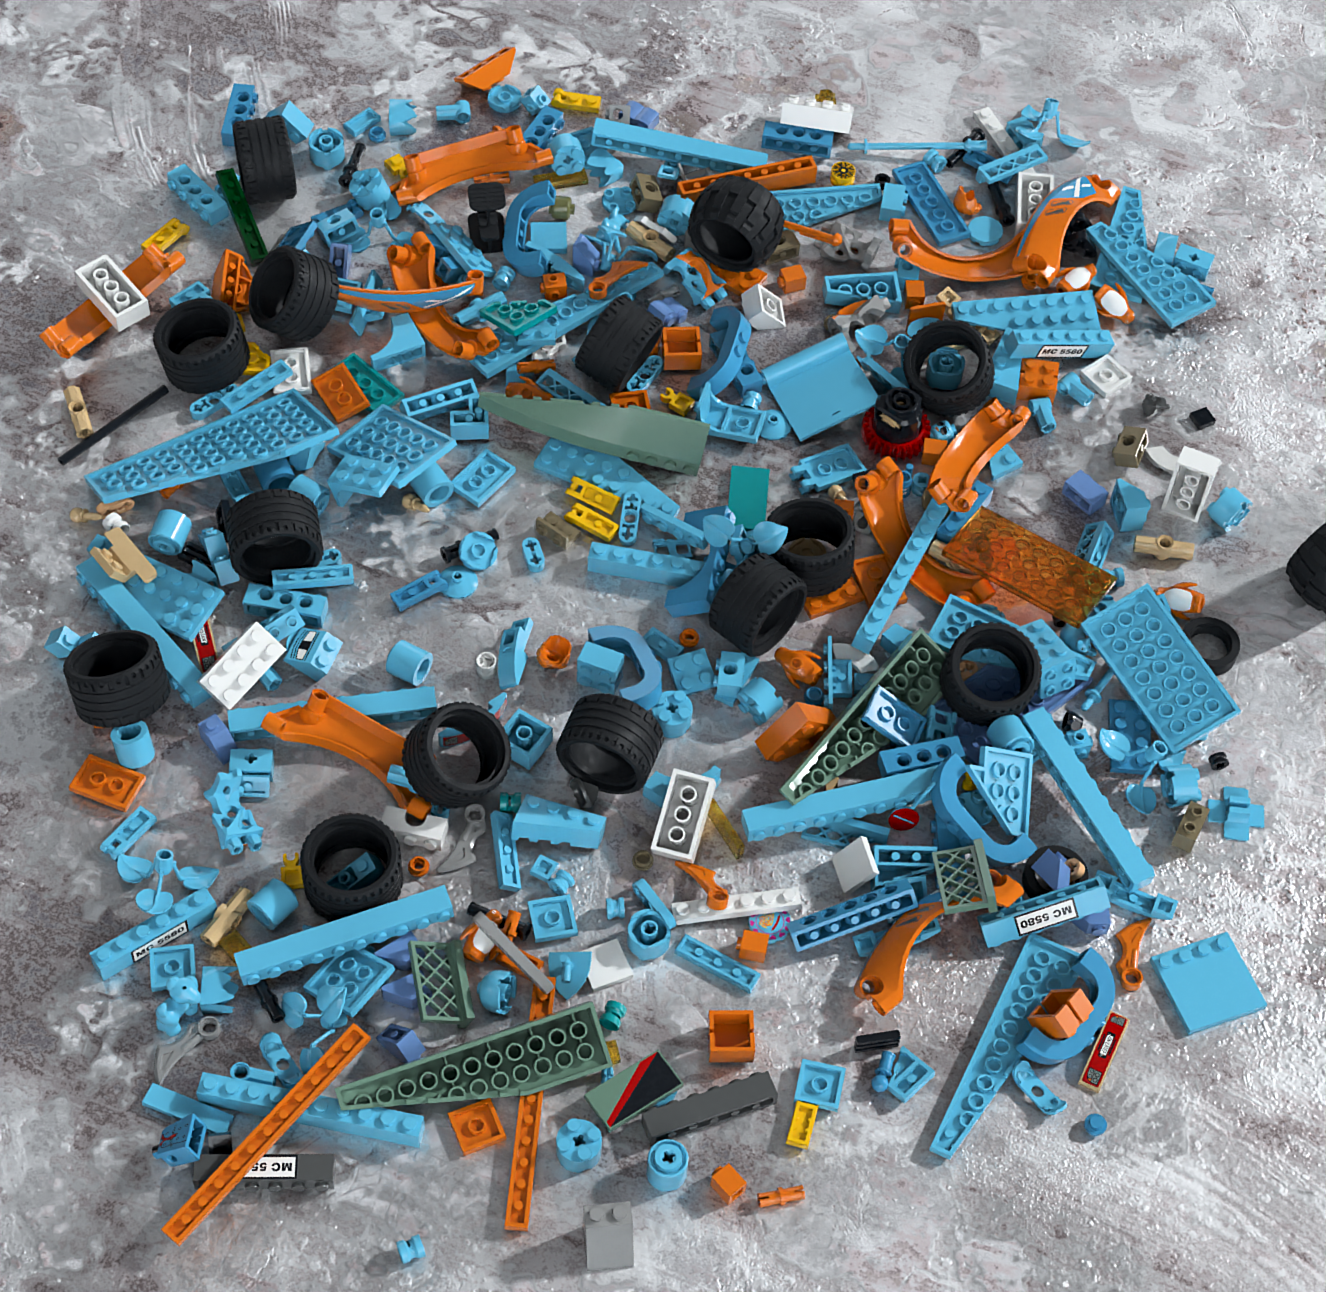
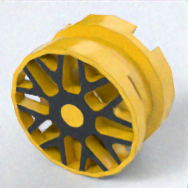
M844 161L835 163L831 169V184L833 186L853 185L856 173L855 167Z

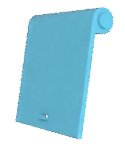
M842 332L760 370L763 375V385L766 384L800 442L874 407L878 394L852 355Z

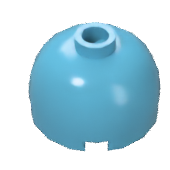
M498 969L491 971L478 983L477 994H479L482 1006L488 1011L505 1015L511 1010L512 1006H508L511 997L515 999L517 992V978L515 975H511L512 971Z

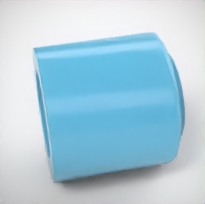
M437 463L428 467L409 482L423 503L428 507H435L444 503L454 491V484Z
M303 474L298 475L287 489L303 494L311 499L317 508L318 516L323 513L328 505L330 498L329 489Z
M172 509L161 510L148 536V543L154 550L162 554L178 555L182 552L192 522L179 511Z
M400 640L388 654L386 671L414 686H418L425 680L431 669L433 655L405 640Z
M1001 716L987 730V737L994 748L1031 754L1034 749V740L1018 716Z
M141 720L130 725L114 727L112 729L110 738L121 766L136 769L146 766L152 761L155 756V749L145 722Z
M272 878L246 902L252 915L269 930H274L299 906L293 890L286 883Z
M664 1139L651 1147L648 1152L646 1175L649 1183L654 1188L670 1192L677 1190L683 1185L687 1176L689 1156L686 1148L681 1143L671 1139ZM664 1160H671L672 1163L669 1164L668 1161H665V1162H663V1161H664Z

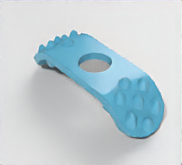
M416 202L413 205L409 204L406 208L407 212L416 213L430 227L433 222L446 224L435 211L423 202L419 204ZM424 213H429L433 217H427Z
M268 1032L262 1036L259 1042L262 1055L273 1072L277 1073V1078L281 1084L287 1089H292L302 1079L304 1074H302L283 1046L280 1036L275 1032ZM280 1060H285L289 1063V1068L280 1070L276 1064Z
M1019 1060L1014 1065L1012 1074L1015 1083L1042 1112L1048 1115H1055L1067 1108L1066 1101H1062L1058 1096H1055L1034 1074L1029 1062ZM1039 1087L1043 1091V1096H1035L1031 1089Z

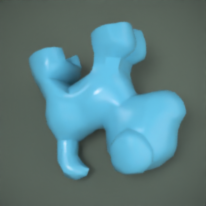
M191 975L171 977L166 983L170 997L155 1010L158 1030L165 1032L170 1037L177 1036L181 1032V1026L178 1022L184 1013L191 1016L195 1015L198 1011L201 994L198 991L197 979Z

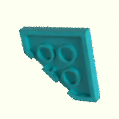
M539 299L537 303H527V300L512 301V304L501 305V301L492 302L480 309L479 312L482 318L516 337L543 320L550 318L558 310L557 306L546 299Z

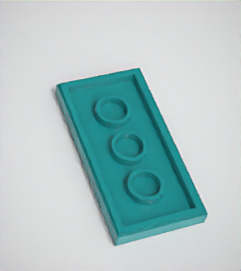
M354 352L335 365L337 366L344 362L368 399L371 406L367 407L366 410L370 413L382 404L392 408L405 398V394Z
M732 465L728 508L735 515L736 521L734 526L743 524L745 531L753 530L758 523L766 521L770 469Z

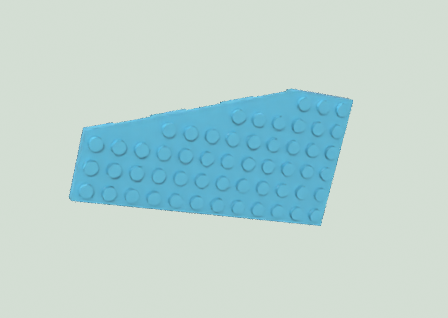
M293 388L84 475V479L100 500L107 504L276 459L294 456L299 451L313 448L320 442L329 441L340 433L336 425Z

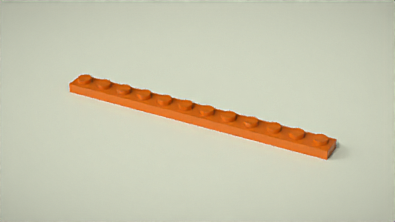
M547 977L555 986L547 995L533 983L529 1021L553 1013L556 977ZM544 1090L520 1096L505 1230L528 1232Z
M353 1023L163 1226L161 1231L176 1245L180 1246L367 1045L371 1037Z

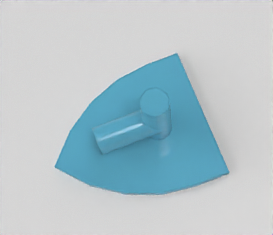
M591 951L549 952L550 977H556V990L567 1001L579 991L588 977L592 959Z

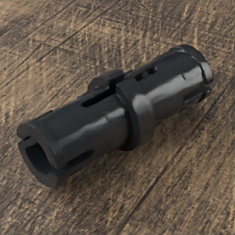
M260 980V982L253 986L261 1000L260 1004L268 1012L272 1023H279L285 1018V1014L278 1004V998L271 992L267 981Z

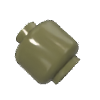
M556 196L555 205L549 206V214L554 219L568 220L570 215H574L575 204H572L571 198L566 196Z

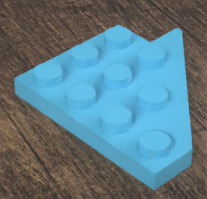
M980 746L979 766L965 765L966 771L1006 835L1017 836L1025 832L1028 836L1033 754Z

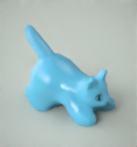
M616 206L609 215V218L606 217L601 225L620 231V228L626 229V223L630 221L622 214H618L619 207ZM598 230L596 238L610 244L611 234ZM615 235L614 247L620 254L619 236Z
M1064 606L1063 616L1066 625L1061 629L1059 638L1070 650L1078 654L1096 656L1097 652L1091 646L1090 637H1086L1080 624L1074 622L1070 611Z

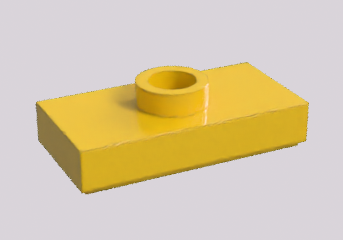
M796 1101L786 1144L808 1150L818 1106Z

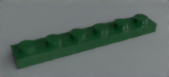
M234 169L216 171V179L251 264L262 262L268 255V251Z

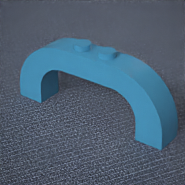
M549 180L535 183L523 190L511 203L506 216L504 238L502 239L503 253L513 269L525 277H540L543 274H547L548 260L541 250L524 252L527 223L531 215L543 207L555 205L556 190Z
M723 306L713 310L709 323L716 331L728 329L715 364L706 372L693 376L690 379L686 391L695 401H699L700 389L705 386L706 382L711 383V391L715 396L734 379L740 369L751 336V324L734 306Z
M605 625L589 628L588 642L628 656L642 679L640 683L634 686L619 689V696L633 701L647 711L655 706L662 695V666L660 661L656 660L653 648H649L646 640L639 633L626 627Z
M956 752L946 757L938 765L932 776L931 783L935 781L936 785L930 791L931 799L938 816L946 824V828L958 838L961 846L974 845V839L982 838L988 865L992 867H1008L1030 857L1038 847L1025 832L1015 836L1007 845L998 844L986 834L962 806L957 797L956 787L958 780L966 772V764Z
M1092 947L1080 953L1071 969L1086 983L1089 991V1001L1094 1010L1089 1014V1018L1076 1029V1033L1072 1037L1064 1038L1062 1041L1048 1038L1036 1027L1026 1031L1014 1048L1029 1060L1045 1065L1066 1061L1080 1053L1085 1047H1089L1095 1039L1093 1036L1095 1032L1101 1030L1105 1025L1106 1021L1104 1019L1110 1012L1115 999V982L1108 964Z

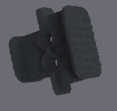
M498 182L472 184L467 190L469 206L473 211H477V213H472L468 216L470 239L482 254L503 252L504 219L503 215L496 210H501L506 206L504 187Z

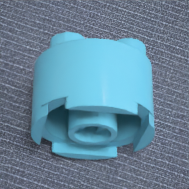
M329 127L328 130L319 128L309 135L310 161L316 166L322 167L325 170H332L345 159L344 139L340 131Z
M568 133L553 137V141L546 146V149L550 148L554 160V164H551L552 169L559 176L580 172L584 167L585 153L579 140Z
M377 168L356 171L352 175L349 191L358 205L364 210L370 211L375 207H381L380 204L384 200L386 202L389 199L390 188Z
M677 194L669 195L664 199L657 222L659 226L665 227L673 235L682 236L685 235V231L688 229V221L694 202L687 197L686 199L680 198L681 195Z
M941 347L937 351L930 353L925 372L928 385L931 388L941 390L957 389L962 381L965 358L963 355L961 357L958 351L951 347Z
M1225 487L1219 494L1221 497L1207 507L1208 516L1226 532L1231 530L1229 527L1232 524L1237 526L1249 513L1248 506L1253 505L1235 487L1231 489Z
M754 677L737 693V698L740 702L738 704L739 709L745 714L749 712L753 716V720L760 726L779 711L784 703L781 696L777 698L774 694L776 689L762 677L758 679Z
M682 690L662 692L659 701L651 709V715L659 723L664 737H681L691 726L693 706L686 693Z
M1189 763L1162 768L1165 774L1160 776L1161 791L1163 797L1168 798L1169 802H1166V805L1169 808L1187 806L1190 801L1195 803L1201 801L1202 793L1198 788L1197 782L1200 778L1198 768H1193Z
M643 909L631 917L627 929V945L630 951L640 960L656 959L669 949L671 924L667 916L660 911L655 912L652 909Z
M576 1118L568 1120L559 1129L556 1137V1154L560 1164L566 1170L575 1173L583 1172L589 1168L592 1169L597 1165L602 1150L601 1131L587 1120Z

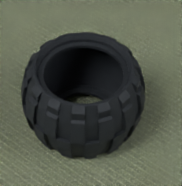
M727 175L725 178H718L709 184L693 204L688 221V234L697 251L712 264L732 272H750L767 261L780 243L784 229V212L774 195L761 184L742 176Z
M1326 523L1300 545L1289 559L1286 567V574L1290 577L1289 581L1297 594L1307 604L1318 611H1323L1325 614Z

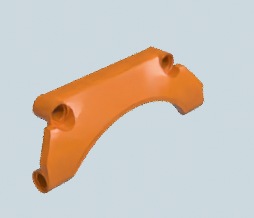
M512 125L501 130L404 156L403 160L408 177L403 178L398 191H395L399 207L420 202L445 187L473 178L474 176L504 171L533 170L554 164L550 148L543 150L531 142L526 143L521 126Z
M313 689L307 704L303 707L298 705L277 713L268 712L264 717L261 728L283 741L306 743L326 748L346 756L365 767L383 782L393 794L399 807L406 809L407 813L421 821H424L427 814L430 813L432 805L430 802L425 801L423 797L409 791L406 787L387 783L390 765H403L402 749L407 739L329 695L326 691Z

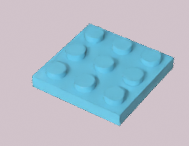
M354 949L345 952L342 956L330 957L303 988L306 993L317 998L318 990L324 985L347 987L342 1013L353 1018L392 975L395 968L389 962L364 949Z

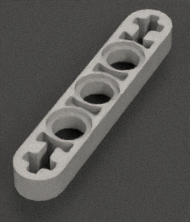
M479 911L472 918L473 922L544 994L547 995L555 987L484 913Z

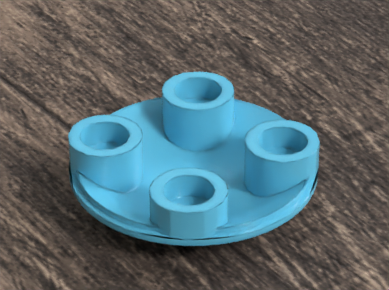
M624 186L622 188L606 189L602 196L604 209L611 213L618 206V214L624 216L632 213L636 209V203L633 199L631 188Z
M978 789L964 792L957 796L962 806L980 827L987 825L993 819L994 814Z

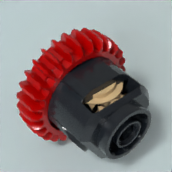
M904 387L893 388L886 394L879 395L875 406L865 413L861 426L862 439L865 445H869V450L874 449V455L880 453L881 458L883 456H890L895 458V461L898 458L904 461L905 457L912 459L913 455L917 457L919 452L922 453L924 439L930 438L929 431L931 426L930 420H927V415H923V407H921L922 398L915 391Z

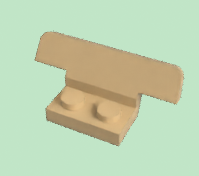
M119 527L104 533L112 543V547L108 550L105 548L101 550L94 546L89 552L109 577L122 583L127 582L136 574L147 584L157 577L156 569Z

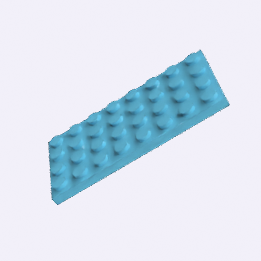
M1148 583L1080 623L1081 629L1087 637H1090L1091 643L1161 741L1165 743L1171 755H1174L1241 714L1237 704Z

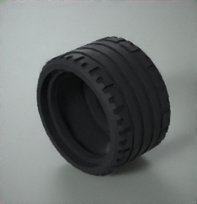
M280 115L263 117L262 119L255 118L254 120L235 121L232 126L242 189L247 203L254 205L268 201L293 199L297 194L296 178L284 119Z
M284 245L274 249L262 260L250 285L248 302L253 322L259 328L298 342H306L313 339L327 326L335 311L339 295L337 272L329 261L294 247Z
M627 296L616 297L600 315L583 341L575 358L576 368L587 376L592 377L593 380L599 382L603 387H607L612 393L621 392L655 347L664 328L663 321L656 316L654 317L652 313L647 312L646 309Z
M197 298L182 302L168 310L157 322L154 329V347L166 376L171 384L177 389H181V391L193 394H207L222 390L238 380L249 364L250 350L238 316L231 306L220 300ZM206 337H224L220 344L207 352L190 356L179 355L185 347L197 340Z
M938 320L937 322L929 323L927 326L925 325L921 330L919 329L916 335H913L912 339L909 340L908 347L905 348L903 355V371L910 389L921 396V406L925 410L928 409L929 412L936 415L954 417V415L960 416L961 414L968 413L970 410L973 411L977 406L981 405L982 401H985L986 397L990 394V389L993 387L995 371L987 342L975 327H971L970 324L960 320ZM957 345L970 349L979 358L977 371L973 378L959 389L947 392L936 391L927 387L920 380V371L925 359L938 348Z
M287 489L257 491L236 502L226 515L225 525L232 568L238 575L249 581L273 585L272 570L317 567L322 560L324 549L317 508L313 501L303 494Z
M799 498L781 504L767 517L766 521L788 527V533L783 545L799 538H813L828 542L836 547L830 553L820 556H801L791 553L781 546L777 552L769 555L805 581L807 597L823 596L841 588L851 577L854 568L856 532L851 516L842 507L824 499Z
M759 553L752 555L740 563L721 585L709 610V625L714 631L749 657L763 655L771 650L787 634L800 615L807 597L806 583L768 554Z
M989 622L981 623L980 625L976 624L966 629L965 632H962L956 638L942 663L939 685H941L940 690L943 694V699L947 702V706L951 708L952 712H956L959 718L964 719L966 722H971L973 725L989 727L999 717L1005 715L1019 716L1026 708L1039 687L1042 676V664H1040L1041 659L1037 649L1034 647L1035 645L1027 636L1023 635V632H1019L1017 628H1012L1007 624ZM977 649H992L1004 654L1014 663L1020 676L1019 693L1004 701H989L978 697L967 688L962 680L960 659L970 651Z
M116 630L94 636L78 645L69 654L63 665V672L77 715L85 723L103 728L122 727L146 719L163 706L171 692V686L157 641L150 635L140 631Z
M591 694L580 698L574 705L557 742L556 754L561 765L574 778L577 777L583 782L598 786V790L601 792L629 794L639 791L646 784L663 745L664 734L656 719L647 710L633 701L612 694Z
M458 701L441 706L415 725L403 744L402 766L409 784L425 801L440 808L452 809L454 807L457 809L472 804L498 787L510 768L511 744L505 728L487 709L471 702L462 701L459 703ZM447 727L462 732L475 745L480 759V773L475 784L457 782L448 777L438 766L432 748L433 737L437 728Z
M360 813L339 814L318 824L315 829L310 831V835H307L305 842H303L300 852V866L305 895L311 907L317 913H320V916L335 921L398 900L403 886L400 845L394 832L387 825H384L381 820L378 821L375 817ZM359 848L371 851L386 864L382 875L374 883L358 890L336 889L322 881L318 875L322 864L331 855L344 849Z

